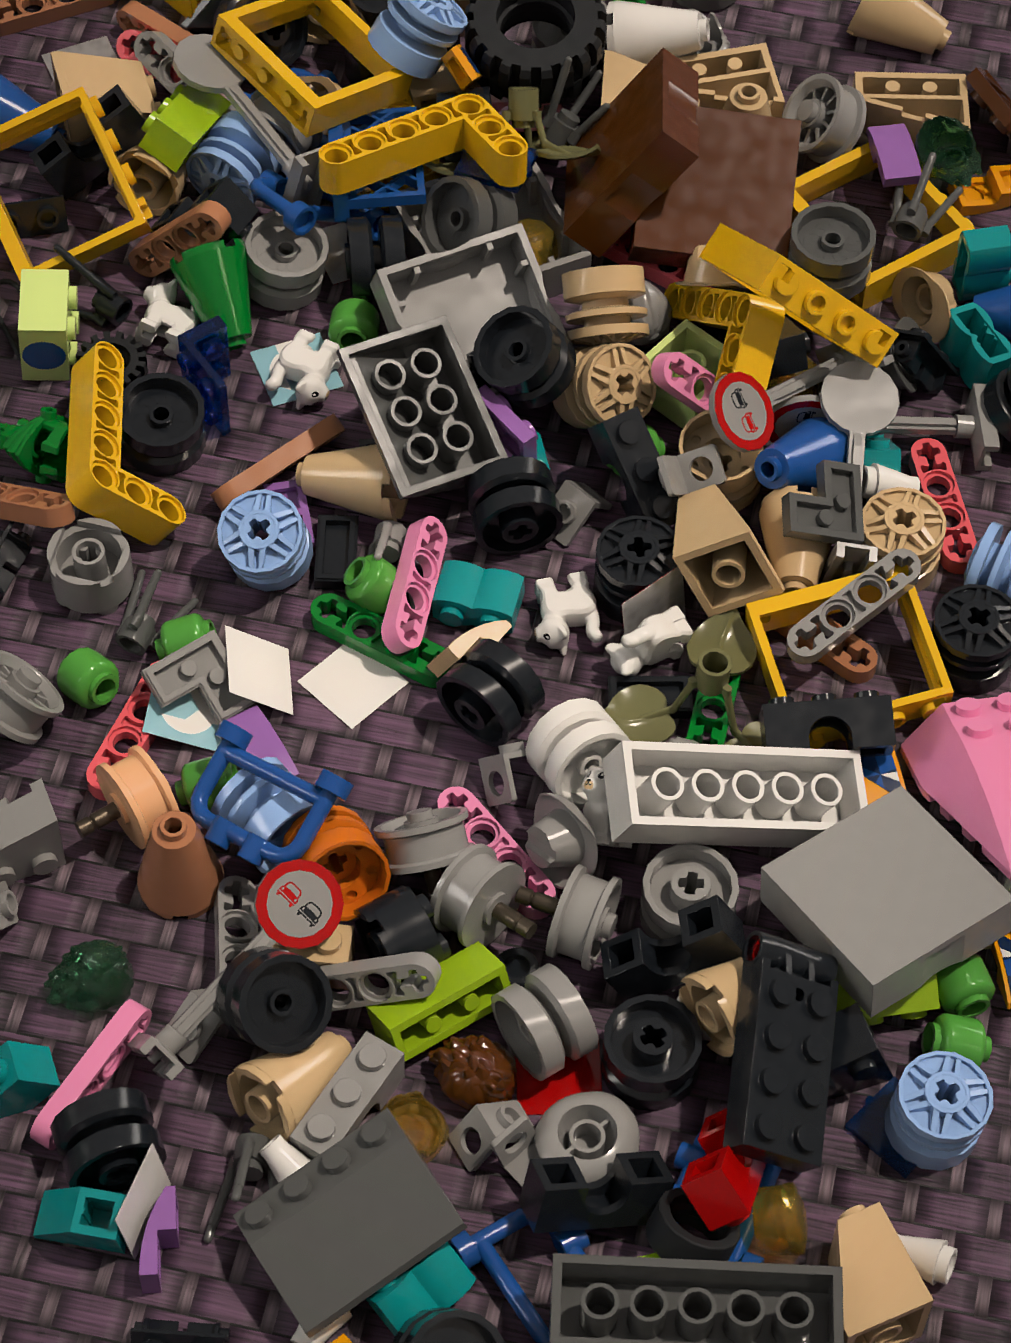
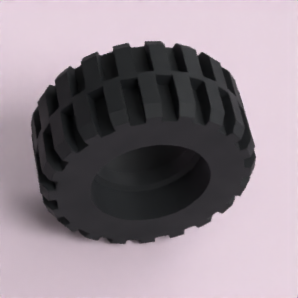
M470 0V4L466 6L465 51L482 76L477 81L481 87L489 86L490 94L499 100H502L503 97L508 99V88L537 87L539 88V108H542V104L550 103L561 68L567 56L572 58V63L559 104L563 103V98L569 97L571 100L582 93V86L586 87L596 71L602 70L606 50L607 13L605 5L601 3V0ZM543 21L561 28L567 36L549 47L527 48L513 43L504 34L520 23Z

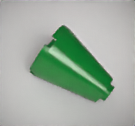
M233 238L235 246L226 247L224 240L196 246L182 252L183 260L179 263L174 257L169 262L171 271L216 347L223 346L225 351H233L246 346V339L252 336L246 247L244 240L240 238Z

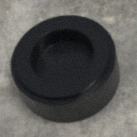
M523 948L507 949L497 957L505 964L510 983H516L524 988L525 976L539 969L536 957L530 951Z

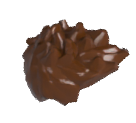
M452 1035L450 1040L444 1039L441 1041L444 1045L443 1048L430 1050L428 1054L429 1061L437 1066L434 1069V1076L439 1080L441 1091L453 1103L470 1111L476 1104L512 1100V1095L517 1087L516 1063L511 1053L500 1043L493 1042L483 1035H480L479 1038L475 1035H469L466 1038H457Z

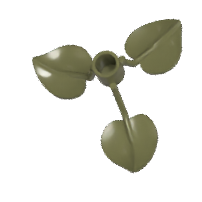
M508 88V110H502V117L508 123L509 120H512L513 128H524L525 140L528 143V150L535 153L539 157L562 161L588 158L601 154L599 144L587 149L569 145L557 146L548 141L542 123V111H539V88ZM536 125L538 135L532 137L531 128H534ZM472 161L440 164L428 162L424 164L431 170L447 176L474 177L486 174L476 162Z
M738 609L711 616L693 632L691 639L687 643L686 651L690 663L697 667L695 676L688 678L687 685L673 704L667 706L665 695L658 689L649 685L638 684L619 691L604 709L631 741L666 742L674 735L676 729L675 722L670 714L677 712L691 691L697 688L705 696L713 697L722 694L724 697L730 732L735 737L727 741L725 745L762 746L760 721L750 722L744 727L742 732L738 729L731 696L732 686L728 684L730 676H737L749 670L757 657V648L752 634L742 621Z

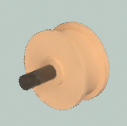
M134 745L128 749V756L111 766L105 762L96 766L97 779L108 805L91 813L89 817L80 819L74 825L79 835L84 838L93 833L95 829L98 830L117 820L130 840L138 848L145 849L154 821L163 813L180 810L165 776L147 752L140 746Z

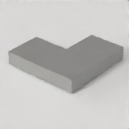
M215 630L208 632L140 672L161 709L198 689L219 724L223 719L227 720L256 703L229 692L227 651Z

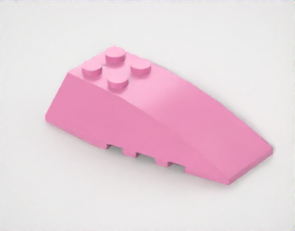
M1011 692L1002 693L998 697L982 699L966 697L956 702L942 703L900 745V752L922 796L928 802L936 801L940 805V813L948 821L955 819L962 826V834L970 842L978 841L982 845V853L1011 880Z

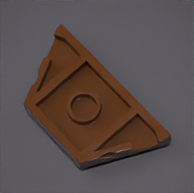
M976 67L965 77L974 88L970 95L982 109H987L992 115L989 119L1002 134H1007L1011 139V98L987 69L983 70Z

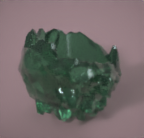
M941 115L923 122L921 129L916 135L915 150L922 171L931 152L936 153L937 157L930 174L931 179L945 181L950 185L955 184L957 187H963V185L970 187L973 174L978 176L983 174L980 164L981 156L975 149L977 143L974 140L973 132L968 126L956 118Z
M94 939L90 942L84 941L71 946L70 952L62 956L61 963L48 973L49 979L43 983L45 988H52L46 1003L53 1006L65 1004L67 1010L77 1009L85 1013L105 1011L115 1005L124 1003L131 995L130 989L134 986L133 978L135 972L126 952L122 951V946H117L114 942L105 939Z

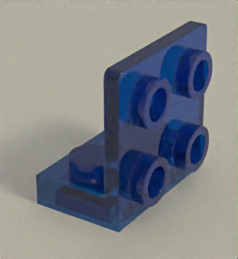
M217 315L178 335L179 353L176 354V359L181 368L182 377L195 385L204 399L206 423L209 426L215 425L224 436L230 433L231 429L227 386L223 380L231 375L227 325Z

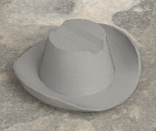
M540 793L534 810V825L526 831L528 832V841L525 847L532 862L552 881L554 887L564 889L571 873L578 864L587 867V874H594L598 861L597 841L587 819L574 803L558 794Z
M581 1092L558 1100L545 1111L535 1129L534 1141L540 1158L574 1156L587 1183L601 1179L610 1171L616 1153L639 1152V1127L633 1112L621 1099L606 1092Z

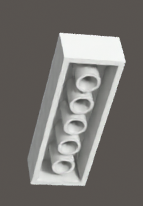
M621 741L602 759L612 842L653 844L696 843L699 845L795 848L868 805L861 756L858 750Z

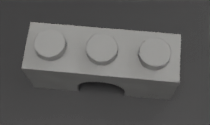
M366 1031L290 1135V1144L313 1160L359 1128L362 1120L372 1107L381 1111L405 1077L404 1052Z

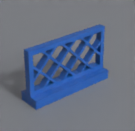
M417 106L379 109L328 129L329 143L362 131L352 125L368 124L369 126L365 128L368 129L417 111ZM423 165L391 176L393 180L387 184L378 181L346 194L332 195L335 222L346 221V218H350V209L426 204ZM406 184L416 190L399 191L398 189ZM366 187L375 191L372 194L356 195Z

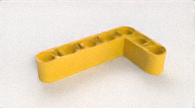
M461 94L323 145L319 150V186L321 190L331 195L346 194L464 150L495 183L504 187H516L523 184L527 179L528 143L484 98L476 94Z
M676 282L671 283L664 295L671 305L672 318L682 321L687 319L696 325L727 330L714 383L725 374L740 371L751 375L767 390L785 319V308L774 300L746 292L705 286L677 285Z
M99 341L71 369L66 494L72 504L78 509L96 518L114 523L121 531L146 544L157 545L185 521V509L179 500L171 494L121 469L124 359L119 350L111 343Z

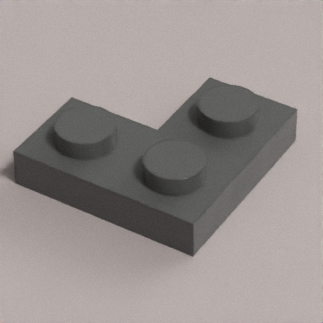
M824 459L816 465L817 496L788 492L781 498L784 537L836 544L837 541L853 544H862L864 542L860 465Z

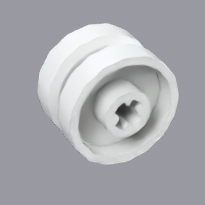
M579 698L568 700L553 707L540 718L529 734L525 751L527 762L546 783L552 793L567 798L578 809H583L588 799L581 785L588 773L589 767L593 765L597 768H603L602 759L621 741L631 740L597 701Z

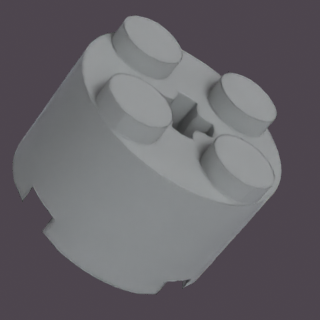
M83 518L77 520V525L66 530L63 526L51 537L47 546V560L52 588L57 602L62 606L81 613H99L102 615L114 613L118 609L119 604L129 595L134 582L130 546L122 535L121 530L114 523L104 519Z

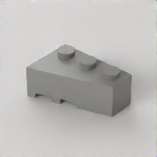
M42 778L29 784L32 792L11 803H9L6 797L0 800V882L5 880L8 887L17 880L35 874L45 875L51 873L57 867L66 864L58 820Z

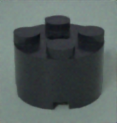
M401 885L355 909L353 914L360 917L354 923L369 958L410 952H425L432 955L440 963L451 956V950L446 939L440 932L436 933L430 921L435 916L430 902L423 893L415 896L409 886ZM412 970L411 974H417L416 970ZM382 976L385 982L389 985L387 979Z

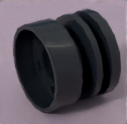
M633 515L624 517L605 527L597 539L593 594L598 607L609 618L623 624L622 603L677 567L672 558L675 532L666 523L648 516Z
M967 584L953 588L940 599L931 625V631L953 691L958 694L978 696L992 692L1006 681L1011 671V599L1002 591L987 585Z

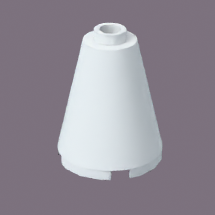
M621 0L608 3L606 13L613 14V23L607 25V50L617 52L644 64H648L662 48H665L674 56L680 57L703 49L704 41L710 40L709 21L707 18L702 19L699 11Z

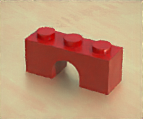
M727 1108L705 1118L698 1142L707 1155L688 1164L681 1184V1188L710 1232L724 1225L735 1227L750 1216L766 1167L764 1162L734 1154L729 1145L723 1147Z

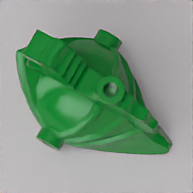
M42 407L40 415L30 421L21 418L16 425L0 423V450L4 449L19 466L34 474L36 482L48 484L55 480L60 483H66L69 419L58 415L56 408Z

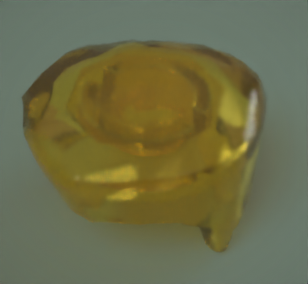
M419 1091L399 1094L388 1100L380 1112L388 1107L410 1137L426 1163L430 1162L441 1151L449 1138V1126L440 1110L425 1099Z
M794 1182L759 1187L757 1191L759 1194L756 1196L753 1204L754 1236L759 1252L768 1256H803L808 1239V1223L805 1205Z

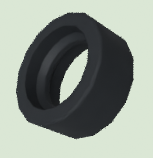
M677 1187L664 1192L646 1224V1237L652 1249L661 1258L728 1261L740 1240V1225L735 1227L724 1225L710 1232L683 1189ZM677 1222L692 1226L702 1232L709 1240L690 1234Z

